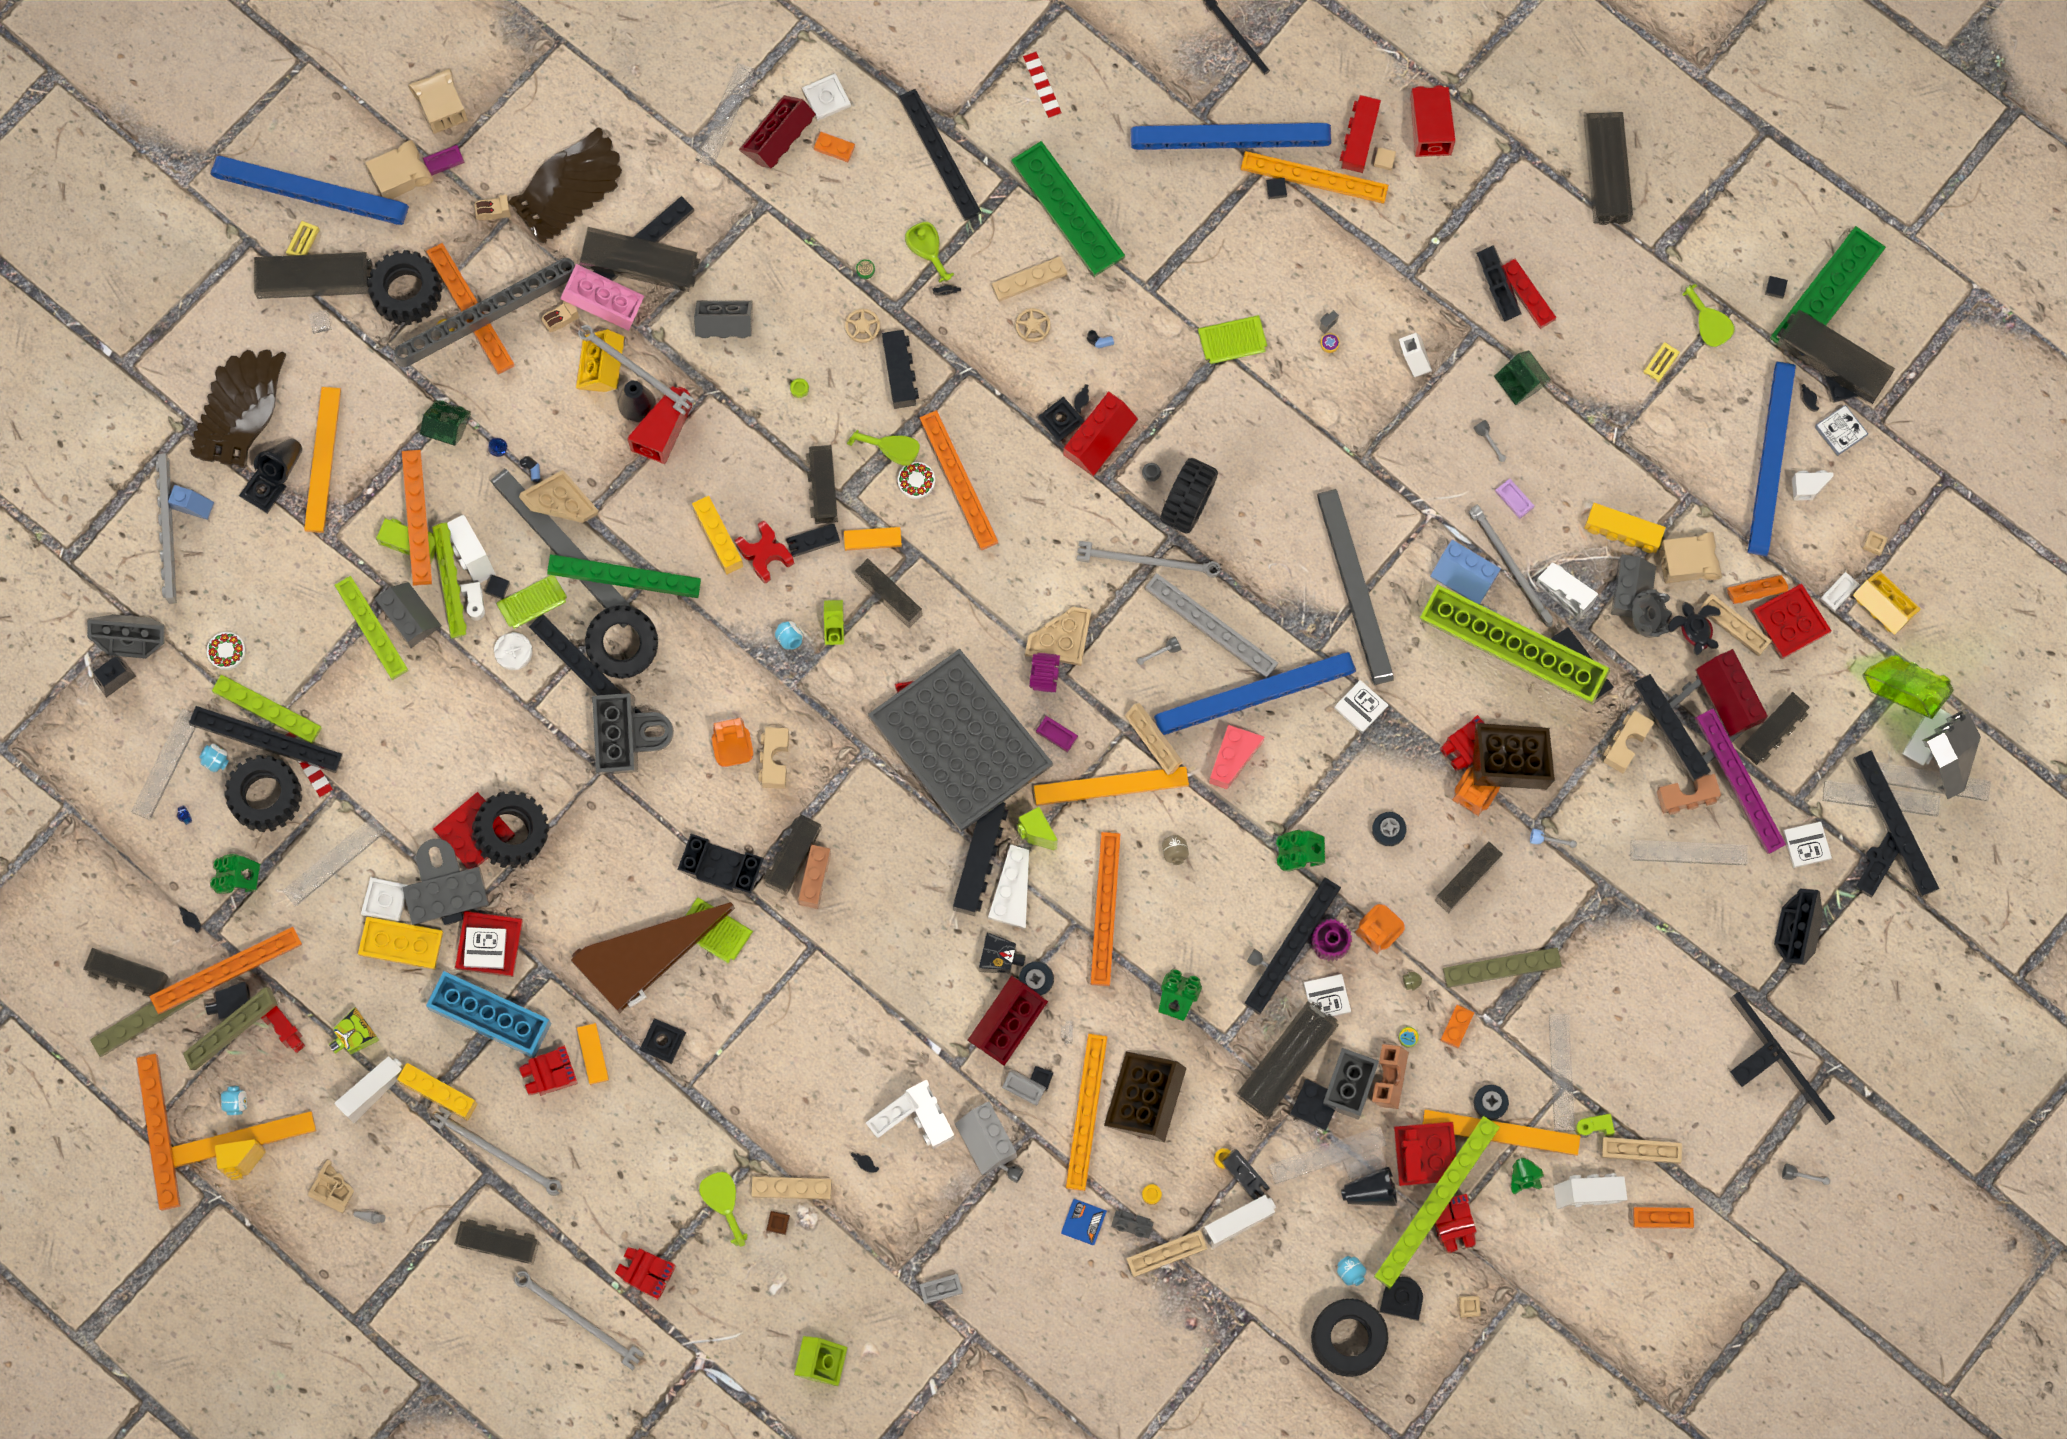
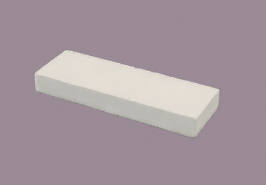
M907 1091L868 1120L866 1124L874 1135L879 1138L920 1106Z

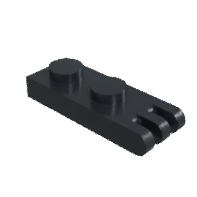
M835 523L789 537L786 541L788 544L795 542L788 547L789 550L797 549L791 552L792 557H796L840 543V538Z
M1773 1040L1769 1041L1730 1071L1741 1087H1744L1784 1056L1781 1052L1775 1057L1774 1053L1779 1050L1778 1046L1772 1050L1768 1048L1774 1044Z
M1234 1149L1221 1161L1223 1166L1253 1200L1258 1199L1254 1192H1257L1260 1196L1264 1195V1192L1260 1189L1261 1186L1266 1191L1270 1189L1237 1149Z

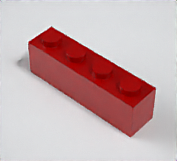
M1360 95L1359 100L1354 101L1352 111L1355 112L1354 118L1350 117L1348 128H1351L1350 134H1346L1344 145H1347L1346 151L1342 150L1339 160L1343 162L1342 169L1363 173L1380 108V99Z

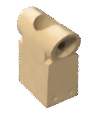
M451 68L436 73L430 78H424L408 84L410 91L420 102L433 134L468 121L454 87Z
M413 140L405 142L399 149H394L365 162L368 174L381 197L394 199L413 190L415 187L426 186L433 182L434 179L427 166L419 160L420 153Z
M1708 532L1699 537L1662 541L1658 551L1665 584L1698 580L1700 578L1705 580H1719L1722 578L1720 563L1715 555L1716 543L1714 532Z

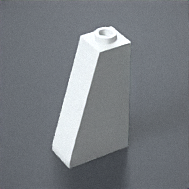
M388 1056L334 1104L355 1123L398 1081L397 1078L402 1072L403 1064L398 1059L392 1060Z
M1266 1195L1205 1226L1203 1234L1213 1250L1273 1216L1276 1206L1271 1198L1267 1199Z

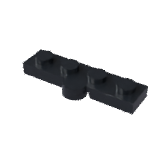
M1889 832L1886 833L1879 847H1871L1866 852V859L1869 864L1855 886L1857 890L1871 898L1898 854Z

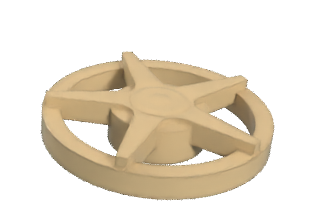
M1026 309L1016 319V331L1027 342H1039L1049 334L1050 319L1040 309ZM1033 312L1041 314L1044 318H1035ZM1030 313V318L1027 321H1020L1023 315ZM1047 321L1048 327L1044 333L1040 329V325ZM1018 324L1026 326L1027 333L1025 336L1020 332ZM1038 332L1042 335L1038 338H1028L1030 333Z
M868 309L855 310L846 319V333L855 342H870L879 334V318ZM861 313V318L857 321L850 320L854 315ZM864 313L872 315L875 319L868 321L864 318ZM848 323L855 325L856 331L853 335L849 332ZM877 323V330L872 335L869 331L870 325ZM859 333H866L869 336V338L858 339L856 338V336Z

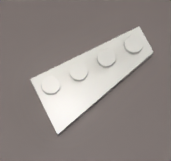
M1010 845L988 919L1026 929L1029 850Z

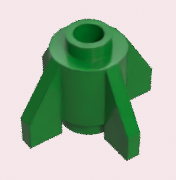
M1520 1158L1516 1160L1512 1166V1193L1517 1194L1522 1189L1531 1187L1541 1189L1542 1184L1539 1179L1544 1177L1542 1169L1529 1159Z

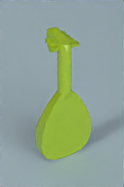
M920 222L910 227L905 233V242L908 248L921 258L932 261L941 276V279L938 280L939 283L952 279L951 277L954 276V273L948 274L938 258L939 235L934 225L930 222Z
M1690 284L1682 295L1688 294L1700 311L1699 329L1702 339L1711 347L1723 345L1734 335L1735 326L1732 320L1715 309L1705 307L1694 291L1697 284Z
M859 430L854 432L847 442V445L850 446L853 445L855 440L876 445L891 461L902 466L911 465L916 460L920 449L919 442L911 437L887 436L879 439L858 433Z
M717 1172L709 1175L700 1183V1195L710 1208L726 1217L735 1237L730 1242L735 1246L739 1245L742 1247L746 1245L745 1240H747L748 1235L747 1233L742 1235L732 1213L736 1201L734 1181L726 1172Z

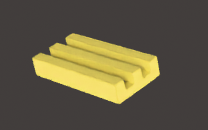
M301 221L286 254L296 259L299 258L304 262L320 230L319 227ZM307 227L296 251L293 252L304 228ZM311 230H313L312 233H311V235H310V237H309V239H308V241H307V243H306V245H305V247H304V249H303V251H302V253L300 254V252H301V250H302V248H303V246H304V244H305V242H306V240H307V238H308V236H309Z
M1664 342L1643 373L1650 375V378L1656 379V382L1659 383L1680 352ZM1664 349H1668L1654 371H1651L1650 369ZM1671 352L1674 353V355L1667 363V365L1660 373V375H1657L1656 373L1659 371V369L1664 364V362L1671 354Z

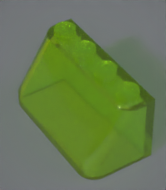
M1898 655L1888 656L1868 667L1862 674L1871 693L1930 719L1934 718L1954 691L1951 680L1945 675L1939 676L1928 668L1923 669L1914 662L1909 663L1903 660Z

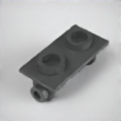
M1121 1209L1120 1211L1116 1210L1111 1227L1121 1232L1125 1231L1135 1234L1137 1237L1149 1239L1154 1222L1150 1221V1218L1137 1215L1136 1221L1132 1220L1133 1213Z

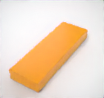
M891 527L844 531L845 551L902 547L901 528Z
M597 1024L577 1027L589 1084L593 1085L609 1081Z

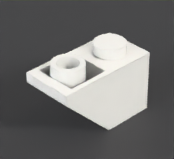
M1414 333L1400 338L1399 341L1404 357L1413 376L1418 377L1431 372L1432 369L1421 336Z
M1820 470L1816 473H1809L1808 471L1795 473L1792 478L1793 501L1813 500L1831 481L1833 472L1827 473L1826 470Z

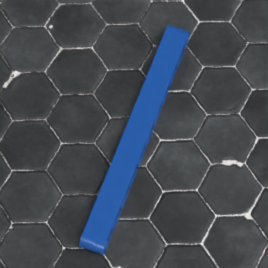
M1328 123L1135 126L1130 129L1131 148L1135 150L1324 147L1332 143L1331 125Z
M216 156L210 173L211 176L220 180L396 225L404 224L409 209L407 204L396 200L223 156Z
M1777 361L1774 368L1748 545L1749 554L1767 557L1769 553L1795 376V364Z
M1350 652L1342 653L1161 712L1154 716V720L1161 733L1167 735L1351 675L1356 672V668Z

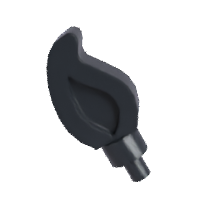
M945 285L939 288L934 287L932 290L934 295L945 296L961 291V287Z
M1087 384L1076 395L1074 400L1075 410L1079 414H1081V409L1089 402V385Z
M1802 384L1803 403L1809 410L1817 412L1819 410V407L1816 406L1817 395L1810 391L1809 387H1806L1805 384Z
M181 906L179 910L181 911L180 914L184 925L195 929V932L199 933L201 931V923L198 917Z
M853 1152L851 1153V1156L854 1157V1160L863 1171L868 1173L879 1171V1167L874 1166L871 1157L860 1155L859 1153L857 1155Z

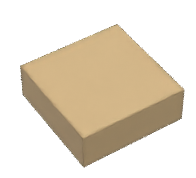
M1378 147L1374 167L1392 171L1396 151Z
M1870 530L1862 549L1880 556L1888 538Z
M1479 1296L1459 1297L1460 1318L1481 1316Z

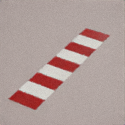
M1037 52L1023 56L1048 118L1061 114L1062 112Z
M291 733L285 734V735H287V736H290V737H293V738H296V739H299V740L304 741L303 739H301V738H299V737H297V736H295V735H293V734H291ZM298 761L319 797L333 790L320 768Z

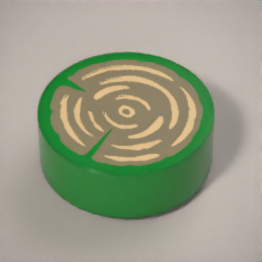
M867 259L858 262L856 266L857 275L862 279L871 278L875 273L873 262Z

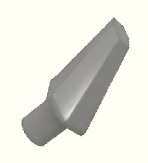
M354 1211L353 1214L355 1217L372 1224L383 1223L386 1219L385 1215H381L378 1212Z

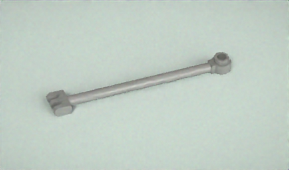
M589 325L581 326L585 332H590L588 337H585L584 332L578 330V335L582 340L593 342L676 402L673 408L682 415L686 413L681 408L682 406L687 409L691 407L685 401L688 399L689 402L694 403L695 400L688 394L683 392L680 397L595 335L594 330Z
M1475 505L1469 511L1473 521L1478 520L1539 612L1544 624L1547 627H1551L1553 625L1552 616L1540 602L1491 527L1479 505Z
M1079 541L1078 545L1086 548H1078L1077 553L1085 555L1077 556L1076 560L1089 563L1091 556L1200 571L1206 573L1211 578L1217 577L1220 574V565L1215 561L1207 564H1197L1092 549V542ZM1211 568L1216 569V572L1211 573L1209 570Z
M440 1106L438 1109L444 1113L443 1116L438 1113L434 1115V1117L440 1120L439 1123L432 1119L429 1122L440 1130L447 1126L546 1187V1191L551 1196L560 1194L557 1190L550 1189L552 1184H556L557 1189L562 1191V1185L558 1180H549L452 1121L449 1119L452 1113Z
M520 1271L517 1273L520 1277L524 1276L527 1279L525 1283H520V1278L515 1276L514 1280L517 1286L521 1288L527 1287L625 1358L621 1363L632 1371L634 1370V1365L629 1362L632 1360L638 1364L640 1360L634 1357L636 1353L638 1356L643 1357V1352L634 1346L629 1351L531 1281L530 1275L527 1272Z

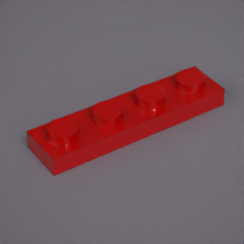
M1513 259L1504 264L1503 266L1513 291L1538 327L1542 329L1555 321L1557 317L1518 261Z

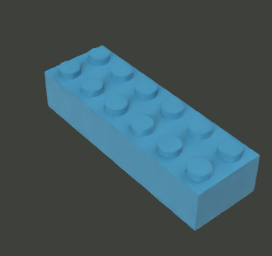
M443 971L426 1004L429 1011L531 1058H535L552 1024L549 1019L445 971Z

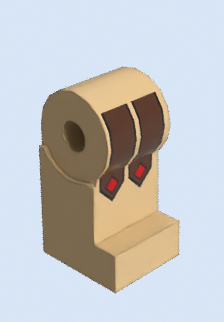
M507 194L499 196L500 198L475 202L476 219L494 220L511 217Z
M563 301L562 305L544 314L541 320L549 332H554L577 320L579 314L574 305Z

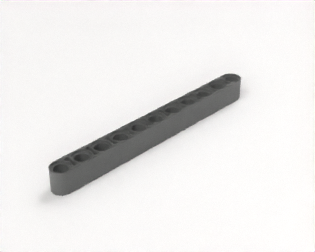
M563 258L398 345L394 350L396 364L400 367H408L567 283L575 268L574 261L570 258ZM564 268H570L571 270H569V271H564L563 269H564ZM552 276L554 279L549 280L547 277ZM532 285H537L538 287H537V288H531L530 286H532ZM517 293L522 294V296L516 297L514 295ZM500 302L506 303L505 305H502V306H501V305H498V303H500ZM489 311L488 314H482L481 312ZM468 319L473 320V322L467 323L465 321ZM450 328H456V329H457L456 331H453V332L449 331ZM440 337L439 340H433L432 338ZM419 345L424 346L422 349L416 348ZM401 354L408 355L405 358L399 357Z
M504 468L490 480L499 493L556 555L589 560L549 515L530 511L519 498L520 493L525 491V489L507 469ZM579 580L605 609L617 605L631 606L612 585ZM619 624L622 628L627 626V624Z
M1333 489L1318 493L1319 506L1374 685L1394 681L1392 668L1338 491Z

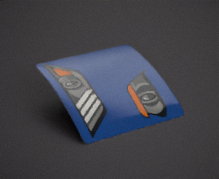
M1073 1199L1061 1234L1090 1245H1095L1107 1211Z

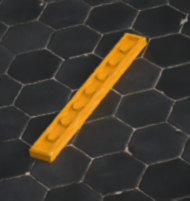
M1245 151L1241 170L1276 179L1285 178V181L1382 204L1385 203L1389 186Z
M321 388L304 527L305 532L324 533L341 388Z
M1185 766L1178 767L1170 775L1164 769L1035 785L1034 793L1036 806L1189 787Z
M1088 1033L1066 1189L1086 1190L1108 1036Z
M1424 1110L1422 1124L1453 1122L1454 1135L1469 1138L1481 1119ZM1492 1121L1500 1126L1491 1142L1578 1156L1580 1135Z
M310 1111L174 1146L172 1151L175 1168L215 1158V1145L253 1139L261 1145L316 1132L313 1112Z

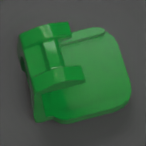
M1298 829L1284 833L1276 840V845L1279 847L1277 865L1283 871L1290 872L1301 869L1307 863H1310V867L1326 863L1325 837L1320 834Z
M237 854L216 858L213 863V868L217 871L216 877L211 879L210 887L217 894L231 893L235 888L245 889V892H255L257 890L261 864ZM249 869L248 872L251 873L250 880L245 879L244 875H241V871Z
M1172 969L1171 972L1167 973L1160 987L1163 992L1158 1013L1184 1021L1192 1003L1198 1000L1201 993L1202 985L1200 978L1196 976L1183 977L1182 973L1176 969ZM1177 1000L1179 1001L1180 1009L1169 1008V1004Z

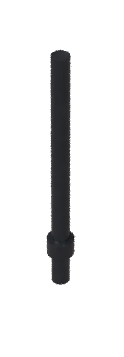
M1204 0L1207 8L1215 13L1264 75L1268 74L1270 69L1218 7V2L1216 0Z

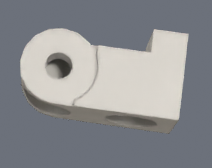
M480 582L461 585L463 596H468L467 613L469 617L474 621L481 620L485 615Z

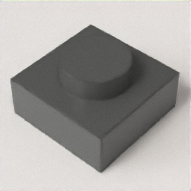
M1333 310L1330 314L1326 313L1321 318L1320 330L1324 334L1338 322L1339 314Z

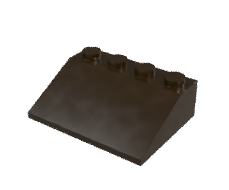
M1476 723L1472 767L1474 785L1547 790L1555 781L1550 728Z
M1126 1051L1104 1126L1145 1139L1165 1143L1187 1068L1178 1061Z

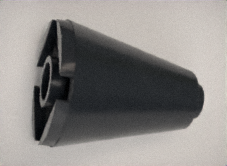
M634 380L626 383L618 400V407L623 417L635 422H641L656 405L653 393L640 382Z
M291 438L259 453L254 459L255 470L258 469L259 477L267 484L273 486L283 484L288 479L302 453L300 442Z
M1382 1168L1345 1184L1344 1189H1341L1343 1201L1353 1205L1397 1206L1395 1183L1390 1178L1393 1177L1391 1168Z

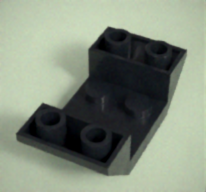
M690 834L677 870L697 881L733 893L751 895L764 858L745 852L744 855L711 844L709 839Z

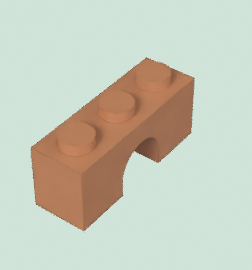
M1715 774L1703 776L1694 781L1695 794L1693 795L1683 794L1678 783L1659 787L1657 796L1663 814L1669 812V815L1679 813L1680 809L1687 808L1688 810H1693L1701 804L1706 803V806L1717 803V800L1721 797V792Z
M811 845L798 899L799 905L819 909L823 892V881L831 857L830 848Z
M1382 1044L1379 1064L1383 1067V1078L1381 1083L1375 1082L1372 1102L1379 1107L1399 1109L1409 1054L1401 1046Z

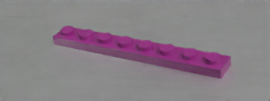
M1714 708L1695 717L1767 854L1785 846L1786 843Z

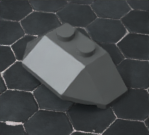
M112 614L88 618L87 638L93 641L107 655L146 659L165 643V625L148 617Z

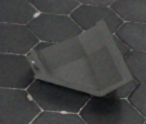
M1965 710L1946 719L1947 723L1934 729L1936 733L1922 740L1925 747L1930 748L1938 764L1943 783L1942 786L1938 787V790L1945 793L1947 799L1965 791L1981 739L1969 712Z

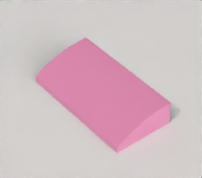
M576 264L560 299L629 331L644 295Z

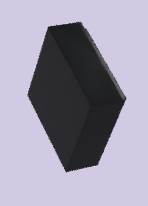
M1285 178L1266 180L1268 200L1287 197Z
M1769 276L1765 295L1783 299L1788 280Z
M492 575L485 594L503 600L510 581Z
M462 912L442 918L444 925L462 921Z
M1035 1066L1031 1080L1045 1086V1091H1047L1054 1072Z

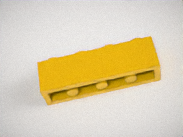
M708 495L692 503L693 511L726 575L742 568V559L710 496Z
M1593 503L1584 529H1587L1592 534L1604 535L1612 541H1622L1629 547L1636 546L1642 548L1647 553L1657 552L1666 528L1597 503Z
M406 1063L397 1078L401 1085L466 1121L469 1120L478 1105L474 1099L409 1063Z

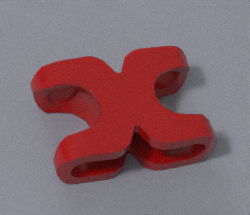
M762 520L758 523L759 532L762 535L759 542L754 544L748 543L741 536L734 541L744 559L748 561L753 560L754 572L766 584L771 580L770 572L767 569V565L771 561H781L786 567H791L795 563L785 545L776 543L775 532L766 521Z

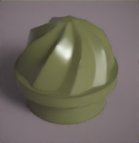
M1409 971L1406 975H1403L1406 990L1412 989L1414 991L1421 985L1422 977L1418 973Z

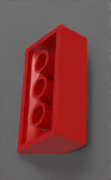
M1108 391L1066 444L1063 456L1094 477L1138 421V418L1121 399Z

